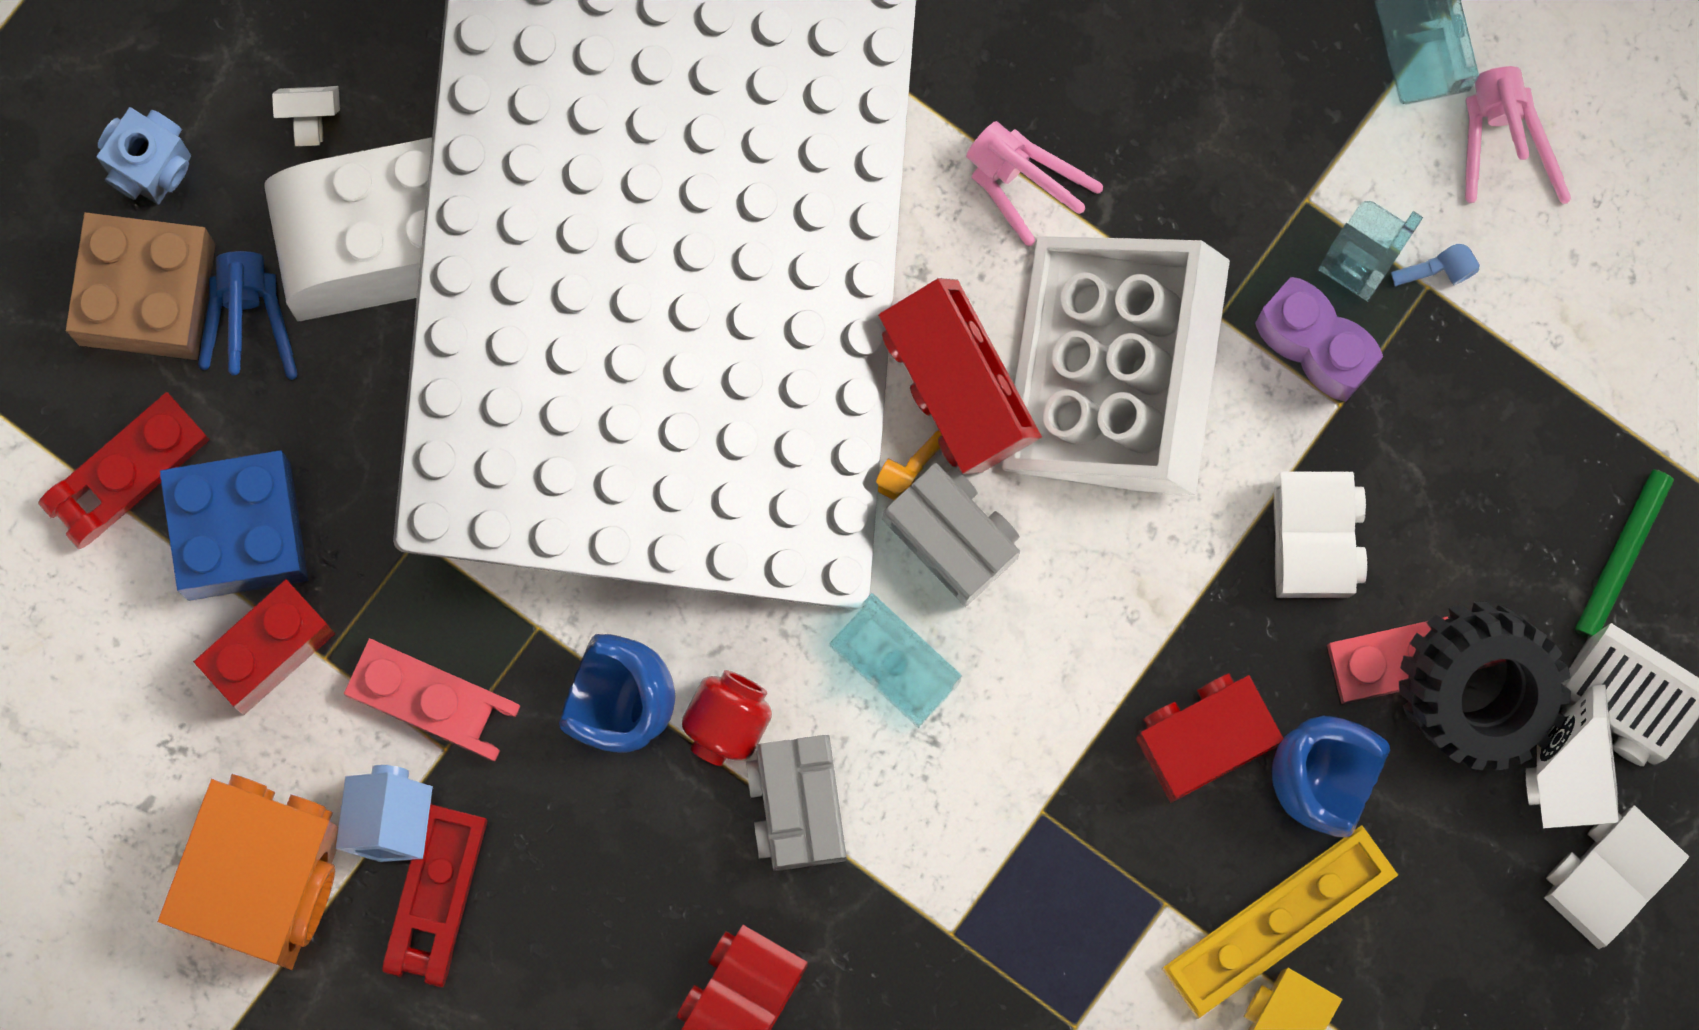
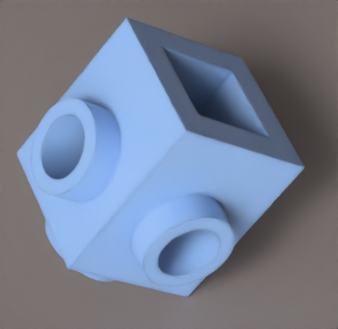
M129 107L121 120L114 118L107 125L98 142L100 152L96 157L108 173L105 181L133 200H136L138 195L141 194L159 205L167 192H172L177 188L189 167L188 161L191 158V154L181 138L178 137L182 129L157 111L151 110L146 117ZM144 142L149 143L147 151L140 156H136Z

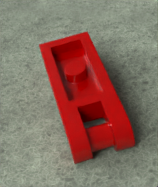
M166 392L70 476L51 487L40 498L38 505L50 518L57 516L68 528L66 532L68 539L77 549H82L98 538L161 483L160 470L180 467L210 439L172 396ZM91 489L102 503L93 511L87 513L77 500Z
M430 804L423 859L410 861L383 963V973L401 977L403 972L424 976L426 984L444 987L488 821L486 818ZM414 929L435 934L431 952L410 947Z

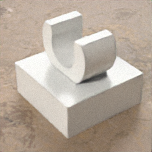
M339 86L278 89L272 94L274 118L294 117L295 146L320 145V142H323L321 116H334L340 111Z

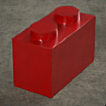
M285 579L193 662L230 704L245 715L336 633L290 582Z
M1228 673L1197 690L1202 699L1201 701L1180 711L1177 703L1173 702L1143 719L1148 729L1140 732L1136 740L1170 803L1278 747L1284 739L1249 675L1234 683L1231 675Z

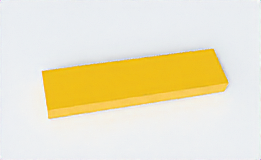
M1361 825L1354 830L1351 836L1341 839L1161 969L1196 1018L1199 1019L1393 880L1398 874Z

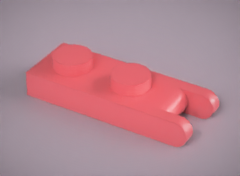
M370 638L344 692L346 697L494 762L500 750L488 742L479 740L490 713L494 708L504 715L516 717L520 708L519 704Z

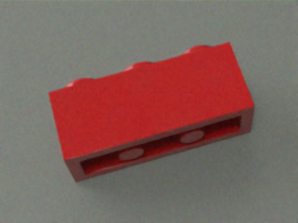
M937 278L878 314L886 329L882 332L884 344L892 357L899 363L903 362L914 381L910 385L911 394L921 411L928 416L932 415L942 434L938 438L940 449L951 466L956 469L960 468L962 474L983 473L1042 438L958 279Z

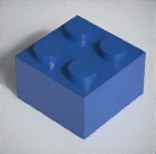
M282 450L160 470L177 591L188 601L279 586L285 579L290 584L309 581L292 467Z

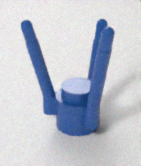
M235 251L223 253L216 257V276L209 278V303L198 366L201 370H207L210 367L223 303L225 308H229L228 372L231 375L239 374L242 348V310L259 306V297H263L286 377L290 380L297 377L298 372L276 295V275L264 273V257L261 254Z

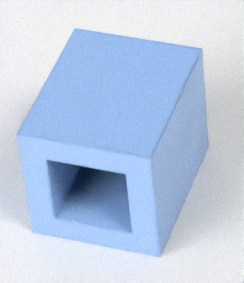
M391 765L372 766L371 774L345 776L335 849L378 862L423 859L433 786L408 779L409 770Z

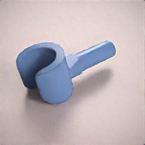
M1455 244L1441 252L1437 257L1428 259L1427 262L1393 271L1391 275L1394 285L1398 286L1434 276L1444 270L1451 283L1457 285L1478 273L1480 264L1468 246Z

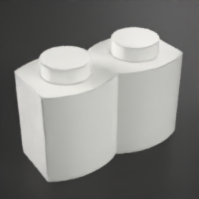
M1280 472L1274 478L1275 582L1277 598H1350L1356 593V584L1365 583L1367 555L1365 547H1356L1355 523L1364 522L1366 499L1364 487H1355L1353 472Z
M1635 805L1626 809L1622 814L1618 813L1619 823L1595 824L1588 833L1595 842L1580 859L1573 852L1569 853L1546 878L1554 886L1544 898L1597 949L1607 946L1689 858L1680 847Z

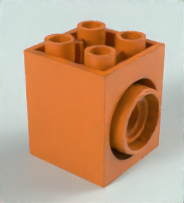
M231 774L228 784L211 779L157 922L293 970L300 948L308 945L316 932L333 886L335 866L332 862L337 851L335 848L338 834V826L330 821L333 812L326 810L325 806L291 794L287 805L273 801L275 792L267 789V786L235 774Z

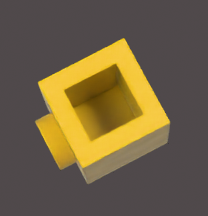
M1286 968L1280 971L1271 989L1264 985L1258 988L1243 1017L1252 1022L1248 1030H1326L1342 998L1290 968Z

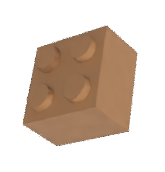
M84 212L66 332L79 346L198 360L209 291V278L211 277L216 245L207 229L199 226Z

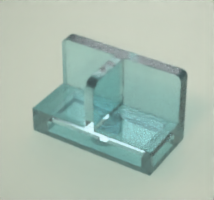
M1375 0L1400 103L1406 105L1471 90L1479 77V72L1461 0Z
M1373 201L1362 202L1332 243L1318 270L1369 302L1422 221L1423 216L1413 211L1407 221L1404 222Z
M873 593L863 601V608L829 643V646L918 729L961 682L962 675Z

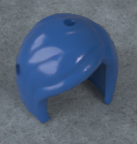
M595 634L588 643L580 666L574 676L573 684L569 688L559 721L560 729L570 737L603 751L627 753L642 749L651 739L657 737L665 730L674 710L675 687L667 665L658 653L641 642L612 634Z
M1320 716L1306 720L1297 729L1292 730L1284 737L1273 759L1272 781L1280 804L1289 816L1308 828L1334 837L1351 836L1365 808V803L1372 793L1373 786L1377 783L1378 777L1382 772L1390 752L1389 743L1374 731L1342 718Z

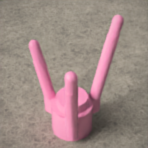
M1513 66L1499 67L1478 74L1474 78L1477 94L1466 98L1469 128L1465 200L1468 203H1474L1477 199L1483 117L1488 118V123L1491 126L1509 125L1517 156L1521 160H1526L1529 157L1526 136L1521 121L1524 118L1558 199L1561 203L1567 204L1571 199L1570 193L1535 110L1531 88L1524 87L1521 69Z
M997 121L989 125L978 136L966 155L978 167L971 178L988 192L1011 227L1027 246H1032L1035 238L996 182L999 178L1008 184L1022 172L1078 214L1084 212L1085 205L1067 189L1032 164L1029 158L1036 160L1098 194L1103 191V185L1099 181L1031 143L1016 129L1009 132Z

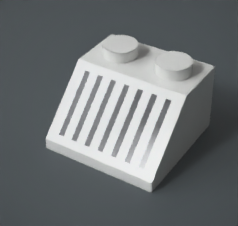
M1612 623L1587 639L1569 668L1571 678L1561 683L1571 690L1570 704L1560 705L1563 708L1561 710L1563 715L1592 686H1606L1611 738L1615 741L1612 745L1613 750L1626 760L1639 766H1644L1647 761L1656 765L1667 760L1699 718V678Z

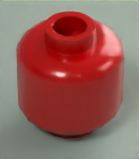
M724 670L721 677L709 676L704 678L682 717V728L694 741L690 750L703 760L717 766H723L726 758L735 761L749 759L753 755L756 745L760 742L772 718L771 707L764 700L767 691L752 680L729 670Z

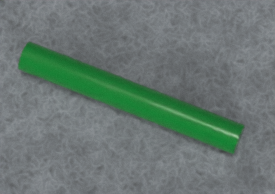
M1655 469L1651 471L1574 630L1579 635L1588 639L1602 630L1674 482L1670 475Z

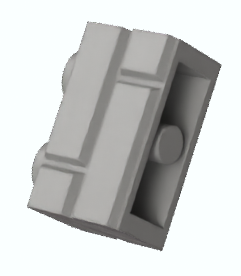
M935 463L883 511L882 520L966 607L1018 559L1020 550L1014 545V542L1020 536L1000 513L994 511L988 517L974 503L972 499L978 492L958 469L952 467L946 473Z
M818 735L756 745L758 760L746 761L751 798L763 796L766 820L754 822L759 859L771 857L773 871L846 861L847 856L830 736Z

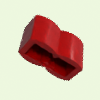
M742 925L736 936L726 931L708 961V964L717 968L705 990L696 985L693 986L676 1017L685 1022L682 1030H771L808 967V962L745 925Z

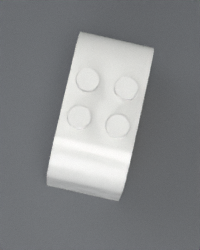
M432 137L299 164L284 169L265 181V193L286 303L297 322L417 298Z

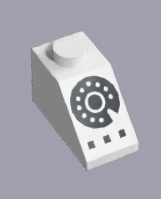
M1594 685L1565 714L1566 718L1561 728L1553 726L1546 735L1552 741L1544 749L1537 745V767L1526 768L1529 805H1541L1543 828L1619 823L1618 791L1606 686Z

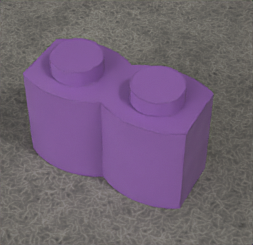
M1289 278L1263 307L1255 322L1259 334L1270 348L1289 360L1301 362L1302 368L1309 380L1320 391L1340 401L1346 402L1383 358L1379 345L1364 328L1353 321L1337 317L1327 297L1312 284L1298 278Z

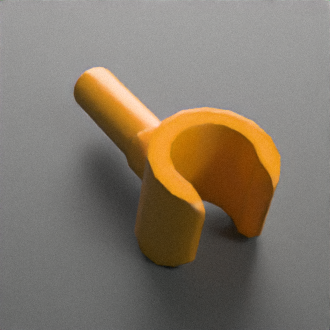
M937 430L911 456L906 467L888 458L876 479L878 492L895 500L915 482L923 466L939 451L938 438L942 436L941 432Z

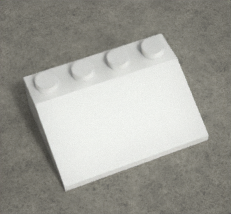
M1037 236L1015 387L1042 438L1003 460L1002 469L1012 473L1140 492L1196 495L1230 260L1202 240Z

